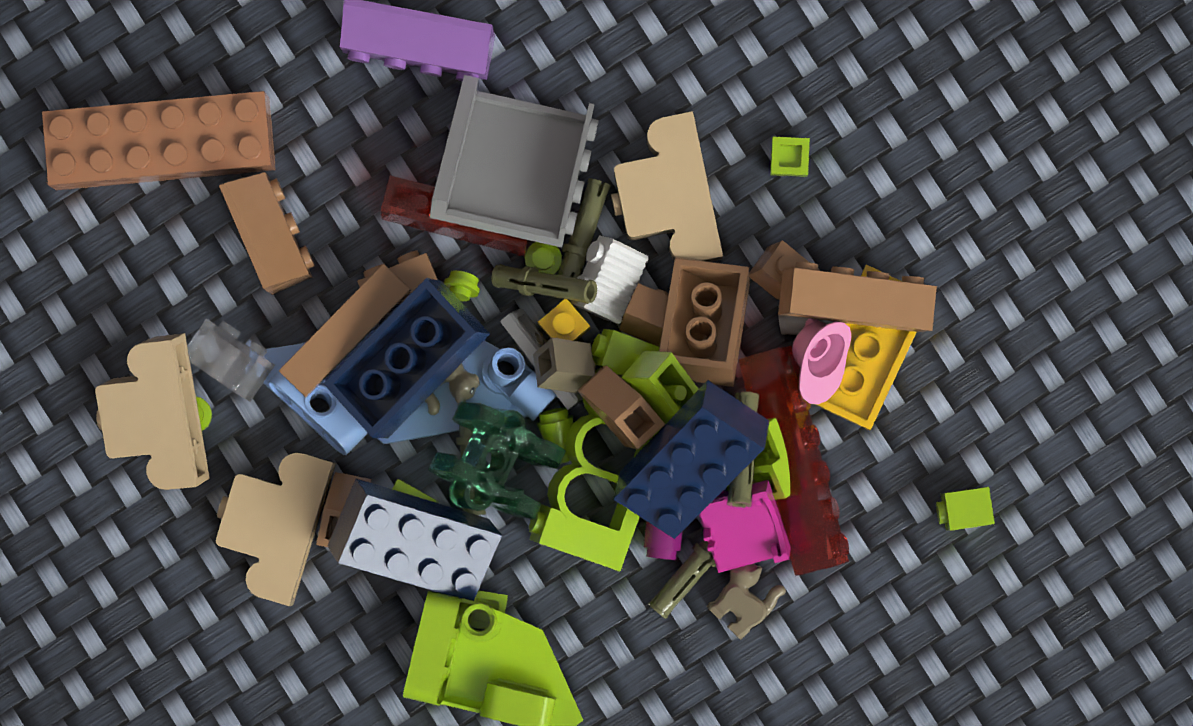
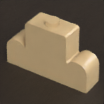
M693 111L657 119L650 125L647 132L648 148L656 157L618 164L614 168L618 193L611 194L615 216H623L626 235L629 240L674 233L669 244V252L674 261L675 258L705 262L722 260L723 253Z
M185 333L156 336L135 345L127 356L129 370L134 376L113 378L97 386L95 389L98 404L96 420L99 429L103 433L106 454L109 458L151 455L152 458L147 464L146 474L149 481L159 489L170 490L197 487L210 479Z
M293 453L287 455L279 465L278 474L283 482L282 485L248 475L238 474L235 476L229 497L223 496L218 508L217 517L221 518L222 521L216 537V544L259 558V562L254 563L246 573V584L252 594L287 606L294 604L336 463L302 453Z

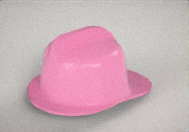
M808 319L804 328L793 342V356L801 367L799 391L802 398L809 404H820L827 401L841 384L852 336L850 327L844 322L835 321L827 324L817 319Z

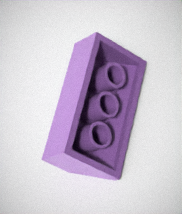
M344 0L340 48L343 53L348 54L347 59L360 63H369L370 58L383 60L385 67L397 70H405L406 65L420 67V73L435 77H441L442 72L457 74L456 80L463 81L464 75L487 80L495 41V34L491 24L364 0Z

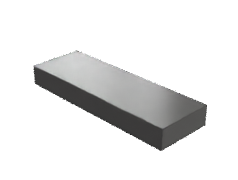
M520 308L509 313L500 322L534 365L533 354L547 340L526 312ZM553 390L567 410L583 400L579 392L571 393Z

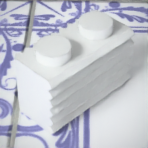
M599 235L597 241H594L587 250L586 260L588 262L583 274L577 277L578 279L594 280L597 284V296L593 303L587 304L571 300L570 303L601 319L620 324L634 289L637 287V282L640 281L639 276L643 274L642 270L646 267L645 263L648 261V256L617 240Z

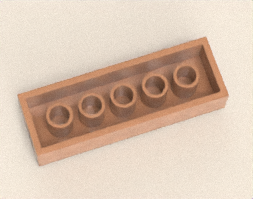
M265 91L42 111L48 186L55 190L276 170L270 98Z

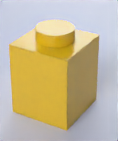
M564 299L538 321L539 326L550 339L553 337L577 341L591 329L587 321L568 299Z

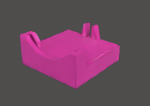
M769 480L752 484L751 507L740 508L727 505L728 491L720 493L699 514L703 526L704 542H708L707 550L712 552L718 573L772 558L774 563L789 560L791 546Z

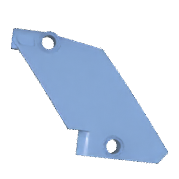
M375 330L371 331L307 398L279 372L285 363L305 343L256 350L254 375L335 450L343 455H347L364 438L367 432L324 383ZM484 340L462 362L463 368L469 373L476 374L480 380V385L476 388L474 397L462 404L481 403V427L529 417L534 421L539 416L538 414L543 412L556 397L553 390L537 387L536 373L525 364L522 354L514 348L499 349ZM501 361L509 362L514 367L515 373L513 375H504L499 371L497 363ZM449 382L444 383L434 391L440 403L438 414L430 415L428 413V405L424 401L389 438L377 439L382 444H389L459 431L458 403L450 392ZM316 398L324 399L329 404L330 409L323 413L316 412L312 409L310 401Z

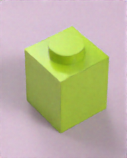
M989 487L941 494V502H936L939 524H945L946 531L995 524Z

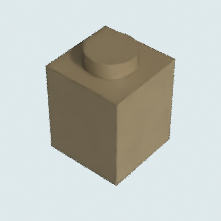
M552 337L533 354L538 388L577 393V390L595 375V362L592 358L590 343Z

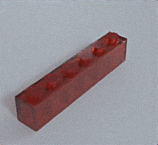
M792 346L776 348L738 359L746 392H753L759 395L757 413L766 419H777L785 443L790 472V495L785 499H776L775 501L791 546L790 558L795 576L849 562L847 556L849 554V543L846 536L841 533L839 526L840 510L836 499L831 496L828 484L830 472L827 464L821 458L818 447L820 445V434L817 427L812 424L809 413L811 404L802 398L799 391L801 367L794 359Z

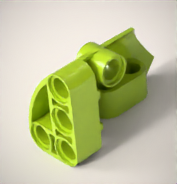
M428 591L403 692L404 698L437 706L447 705L480 713L479 715L485 718L518 726H577L583 721L542 629L494 609L485 603ZM482 609L489 614L490 624L486 630L477 631L471 627L469 617L474 610Z

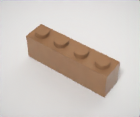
M796 262L795 268L783 270L778 315L838 321L913 332L932 331L937 286L924 285L925 278L902 276L901 282L889 280V273L868 271L867 276L863 277L855 276L854 269L832 267L831 272L818 271V264Z

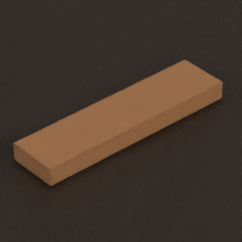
M383 264L285 363L279 372L307 398L411 291L410 288Z

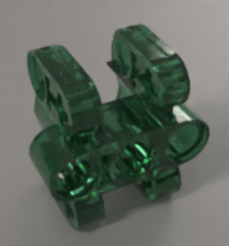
M459 402L452 420L460 426L471 430L473 434L460 460L455 454L436 452L428 471L451 482L449 497L457 507L481 511L492 506L511 516L535 520L541 503L523 494L525 490L505 487L504 484L517 458L534 466L557 469L566 451L555 443L538 438L531 431L526 430L525 420L517 411L492 408L479 403ZM490 452L491 461L487 467L486 456ZM472 487H475V496L471 500L470 490Z

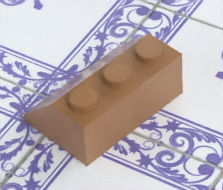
M264 172L219 185L263 289L273 295L312 278L309 268L315 266L307 247L300 248L295 234L300 233V230L292 212L285 214L280 201L286 198L277 178L270 180L269 176Z
M675 258L659 352H672L690 378L695 382L705 383L709 380L715 385L734 387L750 287L749 267Z

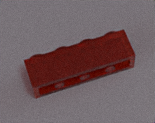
M390 175L380 210L382 220L525 257L529 240L430 218L435 187Z

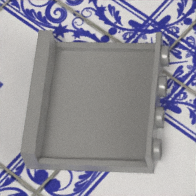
M464 75L432 198L430 218L562 247L565 234L572 235L577 213L570 211L572 202L580 204L584 181L578 180L579 171L587 172L591 150L585 149L586 141L594 142L599 120L592 119L594 104L589 103L586 115L477 91L479 78Z

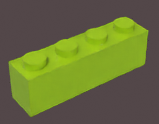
M644 351L622 376L623 380L646 400L665 424L699 390L672 352Z

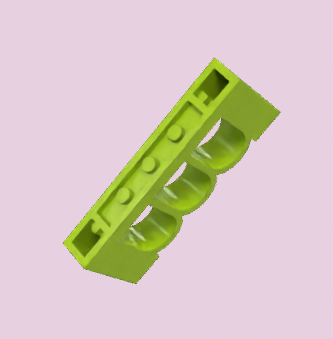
M603 329L602 334H598L594 339L591 348L595 365L600 367L595 370V374L603 366H608L617 375H624L644 351L659 352L660 347L615 330ZM582 397L584 407L590 415L580 417L571 425L567 433L565 449L567 457L572 464L559 469L549 482L547 495L550 507L541 504L540 510L534 512L529 524V532H531L529 540L621 571L640 516L617 503L608 528L572 514L566 506L564 498L567 485L578 475L592 474L617 483L619 478L616 474L594 467L588 463L583 455L582 443L587 431L596 425L605 423ZM657 431V432H656L645 444H643L639 449H636V452H635L634 457L636 456V454H637L659 431Z

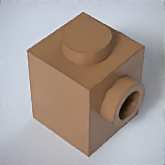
M638 283L625 310L619 330L660 347L669 294L663 290H654Z

